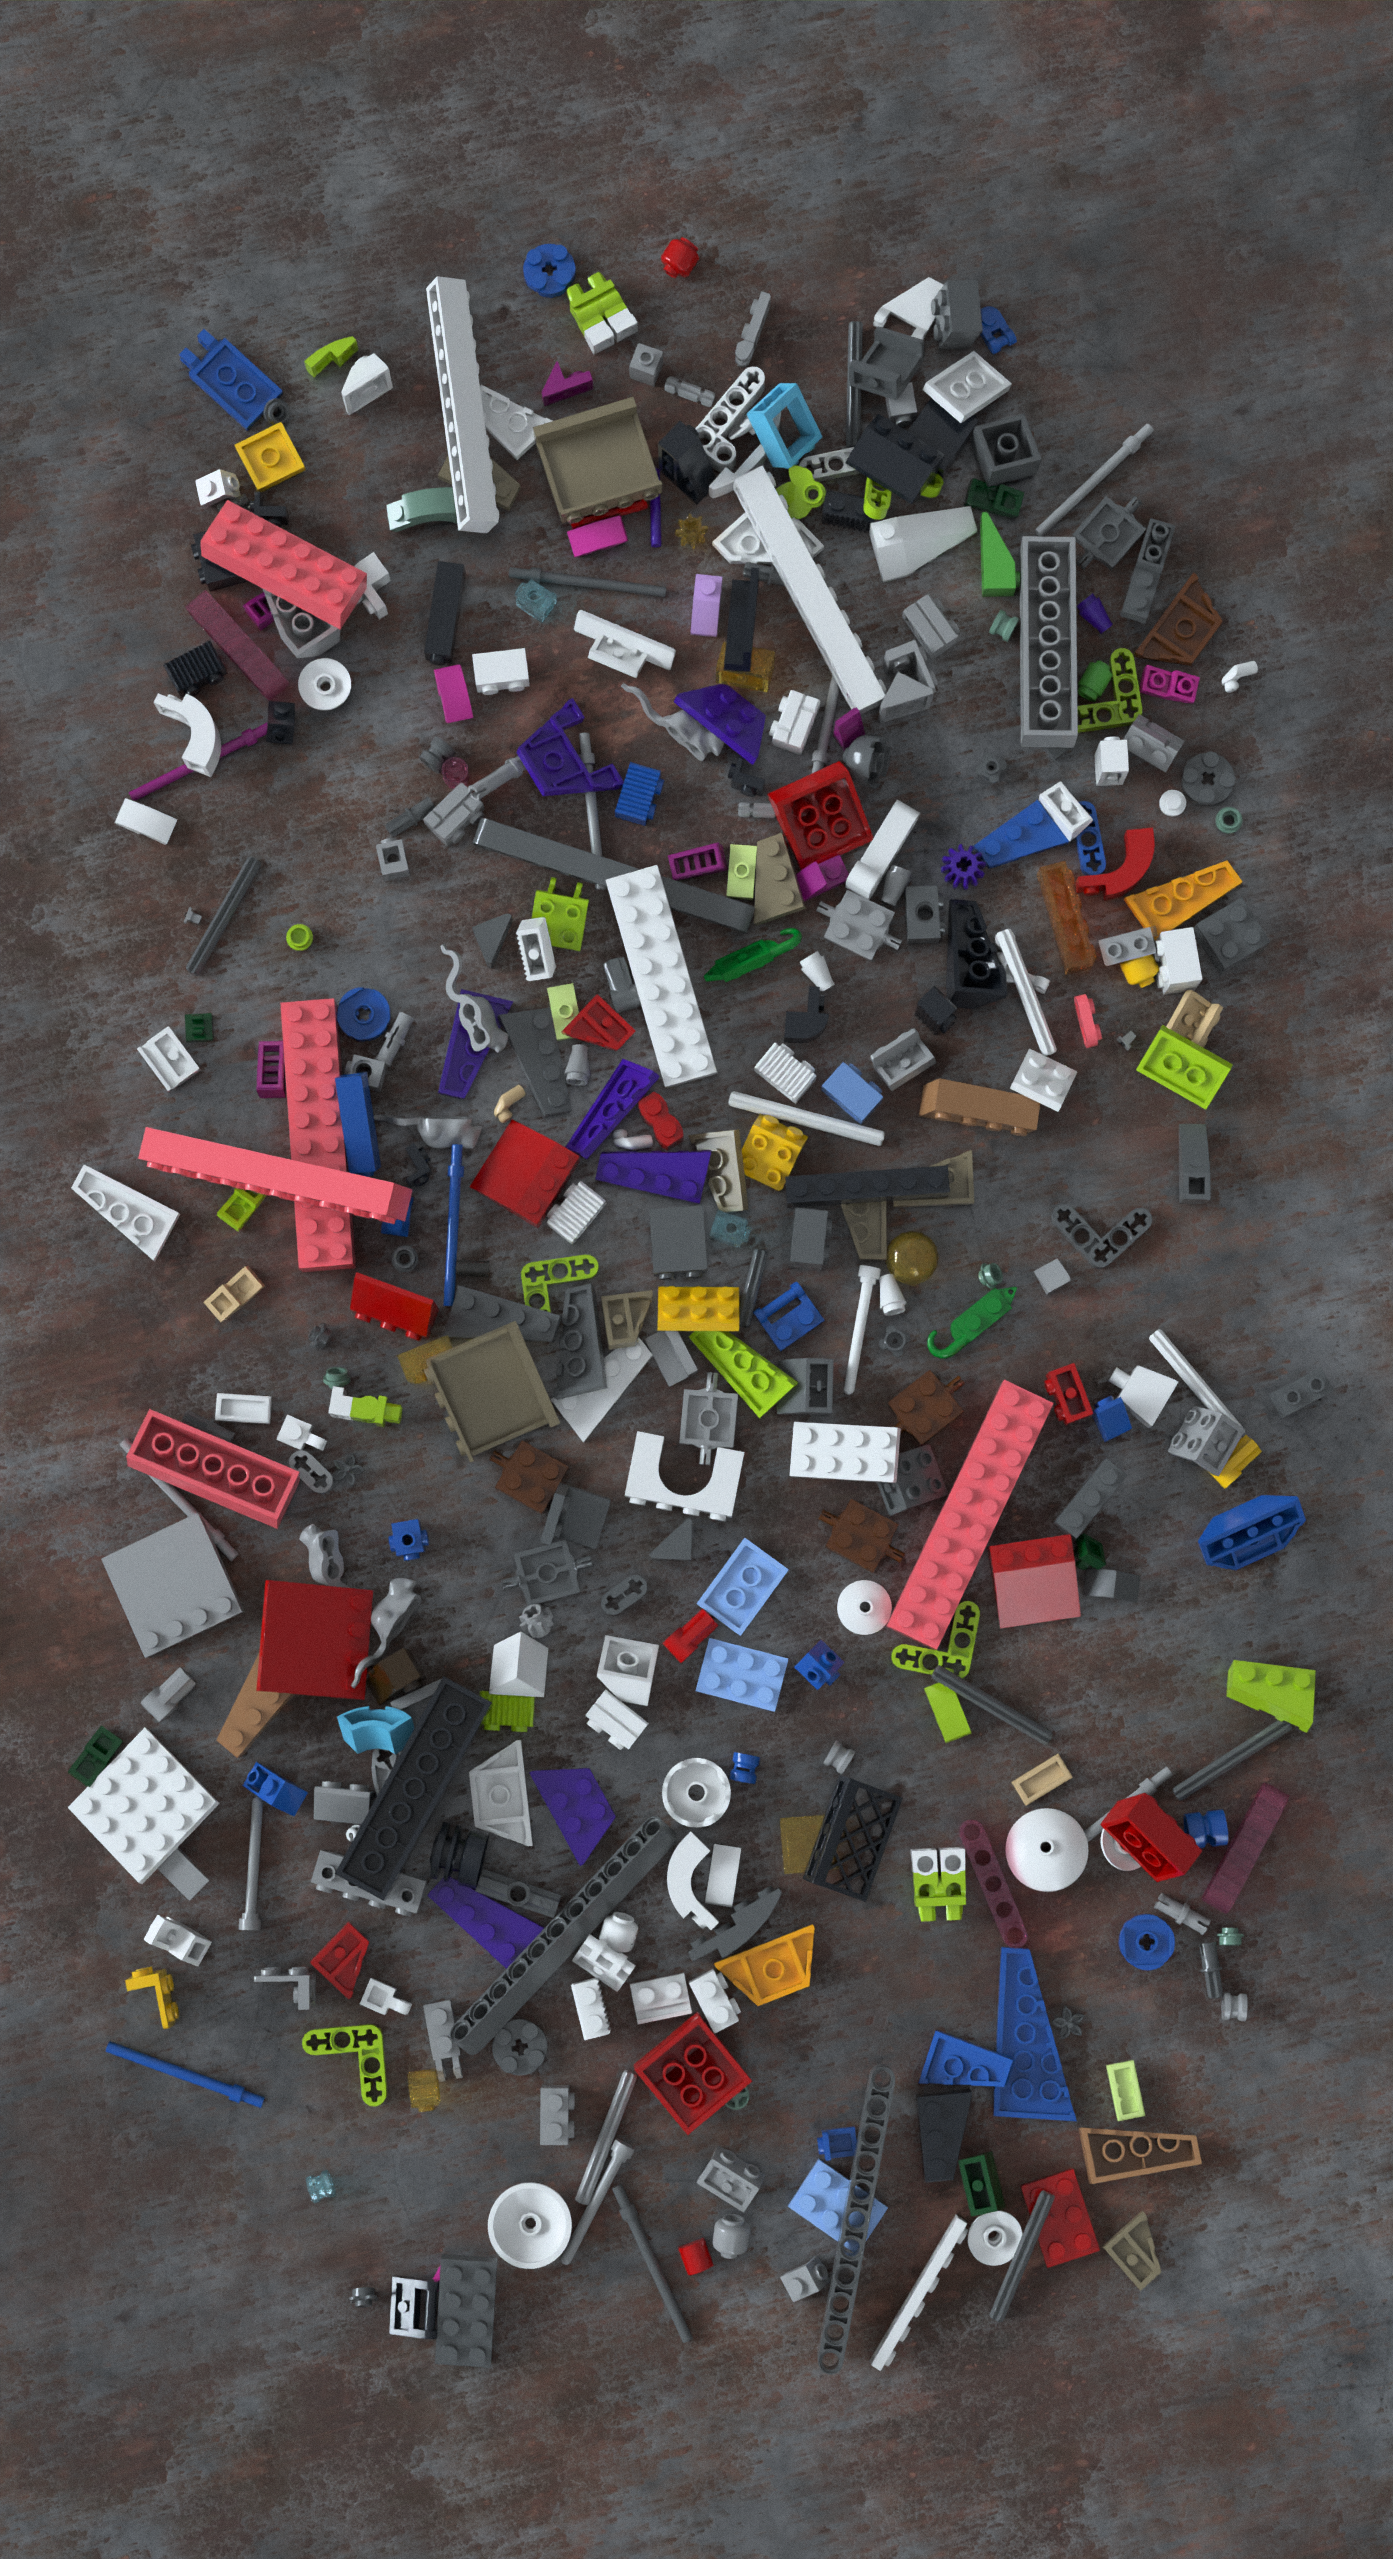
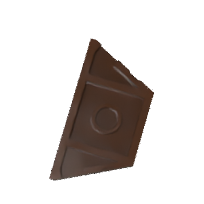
M1193 572L1136 650L1134 656L1191 666L1223 622L1218 612L1213 609L1212 601L1208 594L1203 591L1198 582L1197 574Z

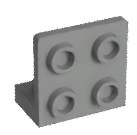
M916 640L885 651L883 668L886 676L890 674L896 676L898 672L903 674L911 666L916 680L930 687L934 696L937 680L932 670L928 671L925 664L927 661L925 650L922 646L918 647Z
M1193 1406L1186 1414L1180 1430L1172 1438L1168 1452L1172 1455L1194 1461L1211 1474L1219 1477L1245 1429L1222 1413Z
M266 1967L261 1969V1973L254 1976V1982L298 1981L297 1986H294L293 2000L294 2003H298V2010H309L316 2005V1972H309V1967H292V1969H289V1972H281V1967Z

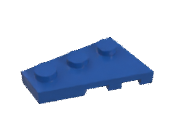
M1036 800L975 844L974 850L976 853H982L981 859L986 862V866L990 869L1019 860L1031 854L1045 852L1047 849L1067 845L1069 840L1040 802Z
M936 2030L919 2084L1007 2086L1015 2059Z

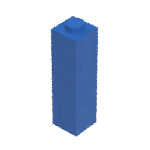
M367 1072L340 1075L335 1078L349 1173H358V1175L366 1177L373 1176L374 1171L381 1168Z

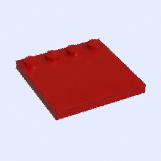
M266 1580L256 1691L365 1700L367 1667L361 1674L360 1681L355 1689L351 1685L355 1679V1670L358 1664L368 1657L373 1590Z

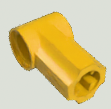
M1245 1435L1239 1440L1219 1477L1211 1475L1225 1489L1242 1474L1241 1471L1262 1451L1253 1439Z

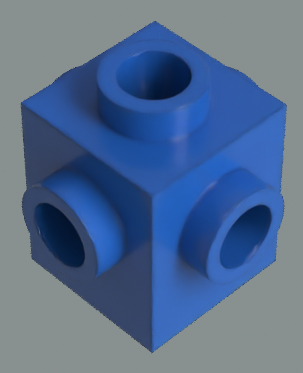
M414 1519L391 1524L393 1535L389 1536L391 1552H396V1556L403 1557L404 1561L420 1559L419 1554L426 1553L425 1546H429L427 1530H422L420 1520ZM412 1536L413 1542L410 1545H406L405 1539Z
M820 1640L794 1668L818 1690L825 1682L830 1686L841 1675L837 1670L844 1664V1661Z

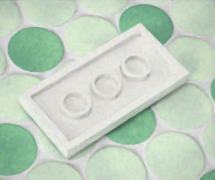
M794 1422L790 1476L896 1483L901 1429L896 1427Z

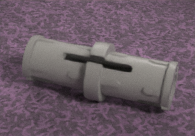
M403 1012L398 1013V1017L390 1032H386L384 1036L386 1040L378 1056L375 1058L376 1060L383 1061L388 1067H391L400 1046L403 1047L405 1044L404 1038L414 1022V1018Z
M1163 1892L1159 1895L1158 1900L1160 1901H1156L1155 1909L1173 1917L1179 1925L1183 1923L1204 1935L1207 1930L1204 1926H1209L1211 1919L1191 1910L1190 1905L1186 1903L1181 1904Z

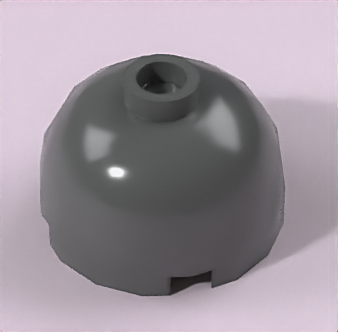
M876 734L862 735L856 738L850 747L845 749L843 762L855 783L872 789H876L882 784L877 783L880 775L882 777L886 776L891 758V748L886 747V742H890L887 737Z

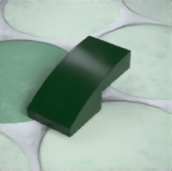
M973 478L968 486L964 506H971L973 509L991 514L1017 518L1025 492L1003 484L987 487L986 482Z
M101 1725L84 1747V1751L68 1770V1774L86 1787H91L96 1778L110 1763L123 1741Z

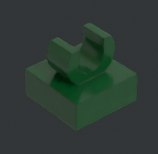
M212 1013L185 1014L187 1043L214 1041Z
M1085 1533L1081 1534L1076 1539L1077 1548L1073 1551L1074 1556L1079 1558L1075 1562V1566L1081 1570H1085L1089 1566L1097 1570L1101 1569L1106 1565L1102 1543Z

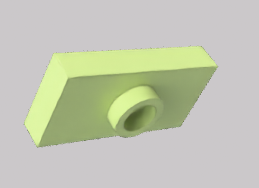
M730 844L727 898L753 900L757 846Z
M573 983L547 988L557 1041L573 1039L561 1033L579 1014Z
M1134 2060L1106 2065L1117 2121L1145 2116Z

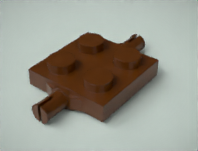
M928 1370L888 1402V1406L896 1414L899 1422L894 1427L901 1429L900 1435L906 1431L921 1446L964 1413L953 1395L955 1391L965 1385L964 1381L957 1375L956 1378L945 1385L936 1378L931 1370Z
M523 1440L515 1453L509 1458L494 1450L489 1461L503 1467L502 1475L495 1489L541 1515L553 1500L559 1482L562 1483L569 1469V1466Z
M850 1499L846 1509L838 1517L823 1509L819 1520L833 1526L831 1537L825 1548L871 1573L874 1572L879 1561L885 1555L899 1563L901 1562L905 1553L891 1546L892 1537L899 1524L853 1499Z

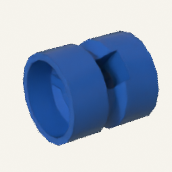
M1223 1809L1207 1811L1205 1816H1202L1200 1812L1183 1815L1184 1832L1195 1839L1196 1845L1199 1848H1204L1206 1843H1209L1212 1847L1228 1845V1828Z

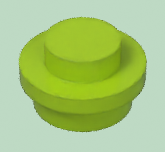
M297 924L288 930L286 940L293 950L304 951L311 946L313 934L306 925Z

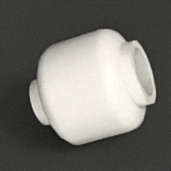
M614 1912L613 1915L607 1916L604 1919L599 1939L601 1938L606 1941V1945L618 1954L629 1952L634 1946L638 1926L632 1916L622 1912Z

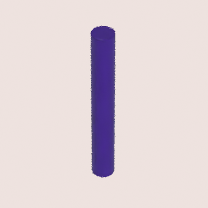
M655 468L660 481V469ZM660 494L655 499L650 500L651 547L654 548L662 546Z

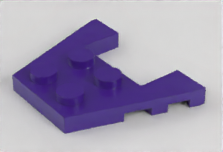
M573 698L569 699L558 712L554 713L550 720L535 731L516 752L542 796L616 790L623 787L624 781L613 763L589 773L564 733V730L582 723L585 718Z

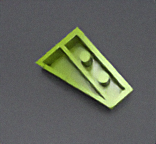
M1233 1660L1228 1670L1227 1697L1257 1711L1259 1709L1275 1716V1719L1282 1722L1283 1720L1298 1726L1299 1730L1307 1733L1313 1723L1316 1670Z

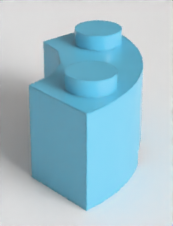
M365 1706L337 1716L344 1741L357 1754L378 1748L397 1754L404 1749L415 1729L411 1716L399 1709L388 1706L385 1707V1710H370V1706Z

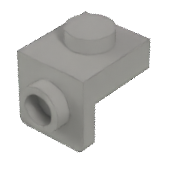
M818 2256L812 2258L806 2264L784 2273L780 2277L793 2302L820 2291L830 2282L828 2271Z

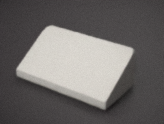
M1061 781L1039 795L1040 804L1069 841L1077 837L1093 821L1092 817Z

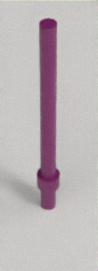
M267 723L253 730L249 728L241 732V736L221 745L220 758L245 745L249 747L257 743V739L267 734ZM186 764L130 791L129 794L132 800L136 801L194 772V770L187 768Z

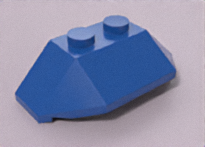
M1261 1495L1213 1517L1199 1538L1198 1543L1204 1561L1208 1566L1237 1570L1284 1549L1296 1534L1299 1526H1302L1306 1519L1297 1496Z

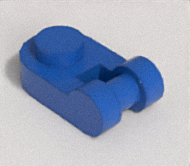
M990 306L980 309L983 330L980 335L993 355L1000 352L1002 347L1006 345L1011 346L1017 342L1014 332L1009 328L998 309ZM1000 332L1002 336L995 338L993 334Z

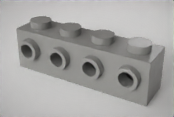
M324 1849L320 1850L311 1883L317 1884V1890L332 1893L333 1889L342 1891V1897L358 1901L359 1897L370 1900L369 1905L382 1909L385 1908V1905L396 1907V1913L411 1917L412 1912H419L428 1880L401 1872L388 1898L383 1901L335 1874L344 1855Z

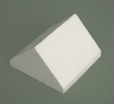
M519 1632L495 1644L489 1694L544 1697L548 1648L523 1632Z

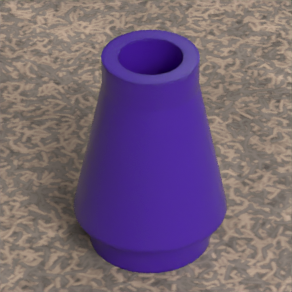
M1093 593L1076 606L1080 611L1078 614L1096 628L1100 634L1113 625L1100 598H1096Z

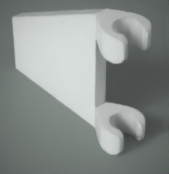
M928 277L883 305L874 317L873 326L876 328L878 326L884 327L889 315L892 314L916 327L912 337L924 340L936 317L931 312L932 299L938 294L943 284Z

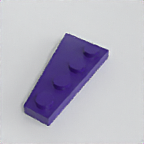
M464 989L460 991V994H470L488 1000L494 1011L496 1024L500 1029L501 1025L497 1017L501 1014H507L513 1001ZM458 1002L437 1094L464 1100L490 1048L487 1047L480 1051L473 1050L469 1034L460 1021V1003Z
M622 1059L565 1148L587 1160L660 1076L650 1069Z
M689 1150L677 1152H601L595 1180L700 1204L712 1150L689 1152Z
M453 1877L448 1882H444L442 1878L427 1896L506 1969L544 1929L543 1926L534 1923L497 1901L475 1892V1889L458 1885V1880Z

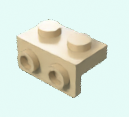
M1186 990L1166 1027L1204 1048L1208 1041L1209 1033L1220 1019L1223 1007L1220 1004L1210 1003L1193 990Z

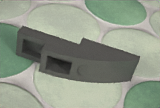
M1150 518L1125 597L1121 617L1146 623L1175 525Z
M771 1885L758 1892L759 1898L749 1903L748 1899H745L733 1906L735 1912L731 1913L735 1924L730 1926L729 1922L714 1930L716 1935L706 1940L705 1936H702L691 1942L692 1948L688 1950V1954L692 1961L698 1960L715 1949H718L722 1958H724L748 1941L760 1929L775 1908L782 1894L779 1887L773 1889Z

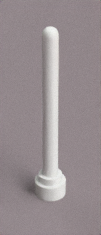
M864 1265L859 1267L858 1277H860L862 1287L844 1384V1392L847 1395H851L855 1389L872 1287L876 1285V1280L880 1278L881 1269Z

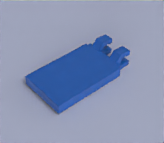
M203 329L197 335L198 342L209 352L199 360L188 348H185L179 354L181 357L180 361L190 369V379L248 431L264 414L266 403L273 398H280L283 395V391L226 338L217 341L210 333Z

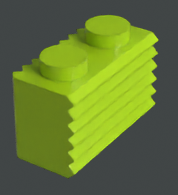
M480 1691L481 1697L493 1703L483 1722L484 1730L500 1731V1725L511 1726V1731L527 1732L528 1727H534L535 1697L489 1694V1691Z

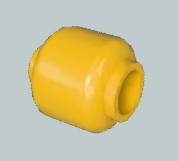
M1153 954L1120 962V967L1127 982L1130 985L1139 984L1140 988L1155 981L1154 976L1159 972V967Z

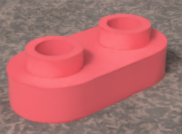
M1086 994L1075 996L1074 1004L1085 1047L1098 1046V1040L1102 1039L1099 1024H1094L1092 1014H1095L1094 1002L1092 998L1088 999Z

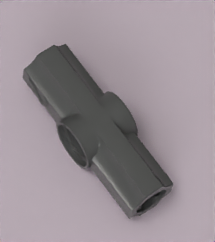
M486 1869L482 1870L475 1891L554 1918L561 1898L560 1894ZM514 1886L524 1887L526 1890L524 1900L516 1901L511 1897V1889Z

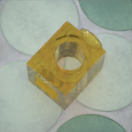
M436 2068L409 2072L407 2077L411 2108H418L419 2112L435 2110V2105H439L441 2102Z

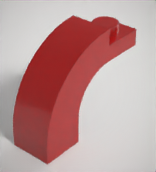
M1153 828L1126 830L1124 834L1125 861L1123 865L1116 871L1108 874L1078 876L1075 882L1076 893L1083 892L1085 896H1093L1103 891L1104 901L1121 897L1135 888L1144 877L1153 858L1155 846Z

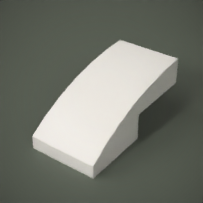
M126 798L115 820L116 824L137 834L141 833L164 845L168 843L177 819Z
M714 1844L705 1903L732 1907L741 1848Z

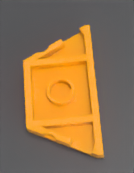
M808 1925L714 1962V1965L757 2006L810 1986L814 1925Z

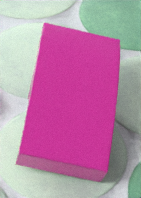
M621 516L594 522L567 532L574 557L577 558L628 542Z
M460 664L434 669L438 694L441 696L446 723L473 718Z
M1146 665L1143 669L1139 691L1140 693L1162 699L1193 704L1200 677L1178 670L1169 672Z

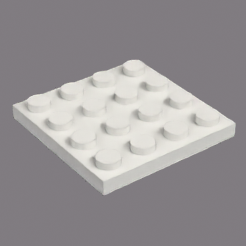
M144 1728L100 1773L91 1787H87L68 1808L135 1880L143 1884L220 1803L149 1729Z

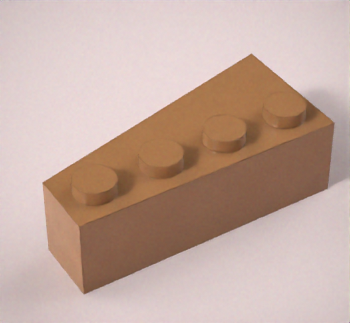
M939 1078L923 1085L919 1117L957 1122L966 1126H983L991 1131L1009 1130L1013 1135L1027 1136V1133L1037 1130L1040 1103L1021 1094Z
M259 1654L216 1740L237 1758H242L294 1695L256 1691Z
M1078 2128L1089 2184L1202 2164L1197 2137L1194 2135Z

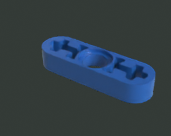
M1080 801V805L1086 812H1090L1089 815L1093 819L1088 825L1093 824V827H1086L1075 837L1081 871L1085 876L1103 874L1106 860L1096 809L1090 802ZM1085 833H1091L1095 836L1096 843L1090 847L1085 846L1081 842V836ZM1083 852H1094V862L1100 863L1096 871H1093L1091 867L1087 868L1086 865L1090 863V854L1084 855Z

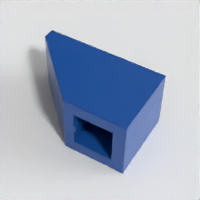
M1111 1395L1094 1405L1096 1409L1091 1416L1104 1442L1132 1429L1121 1397L1114 1400Z
M258 1762L255 1763L252 1770L248 1773L247 1779L242 1785L271 1806L292 1816L296 1815L308 1794L307 1791Z

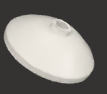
M1044 1808L1023 1815L1013 1825L1007 1837L1006 1858L1012 1873L1025 1886L1037 1891L1053 1892L1068 1887L1080 1877L1088 1860V1842L1083 1829L1073 1817L1060 1810ZM1044 1843L1051 1845V1850L1047 1853L1041 1851V1846Z
M535 2182L520 2183L504 2191L493 2204L488 2219V2234L495 2251L509 2264L524 2269L540 2268L556 2260L565 2250L572 2231L571 2214L564 2199L552 2188ZM528 2218H533L536 2221V2225L533 2228H529L526 2225L525 2221Z

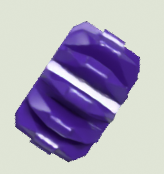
M959 844L958 852L950 848L948 850L949 856H943L942 862L946 865L941 867V873H948L944 881L950 882L953 879L954 889L958 887L959 883H962L963 890H967L968 882L976 887L978 885L977 878H983L985 875L980 869L986 867V862L978 861L982 857L981 852L972 854L974 846L970 845L968 851H964L963 844ZM960 863H966L965 867L969 866L966 872H962L961 867L958 869Z

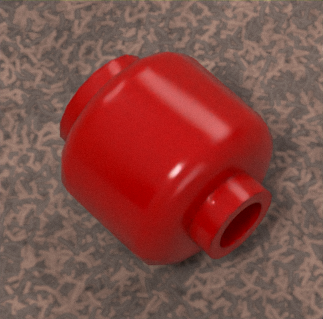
M683 237L680 240H671L661 255V262L665 266L663 271L674 279L677 276L688 277L699 261L698 248Z

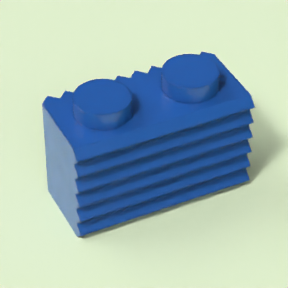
M630 762L615 809L616 818L646 826L648 819L653 820L657 808L653 801L656 794L661 795L665 781L660 779V770Z

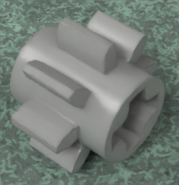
M532 1604L526 1607L522 1612V1616L519 1617L522 1622L520 1627L524 1634L530 1633L532 1638H541L546 1636L550 1632L551 1627L554 1626L552 1621L554 1616L549 1607L543 1609L541 1604Z

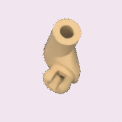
M520 1085L501 1095L494 1109L495 1118L498 1117L501 1123L511 1119L512 1112L508 1109L513 1103L526 1095Z

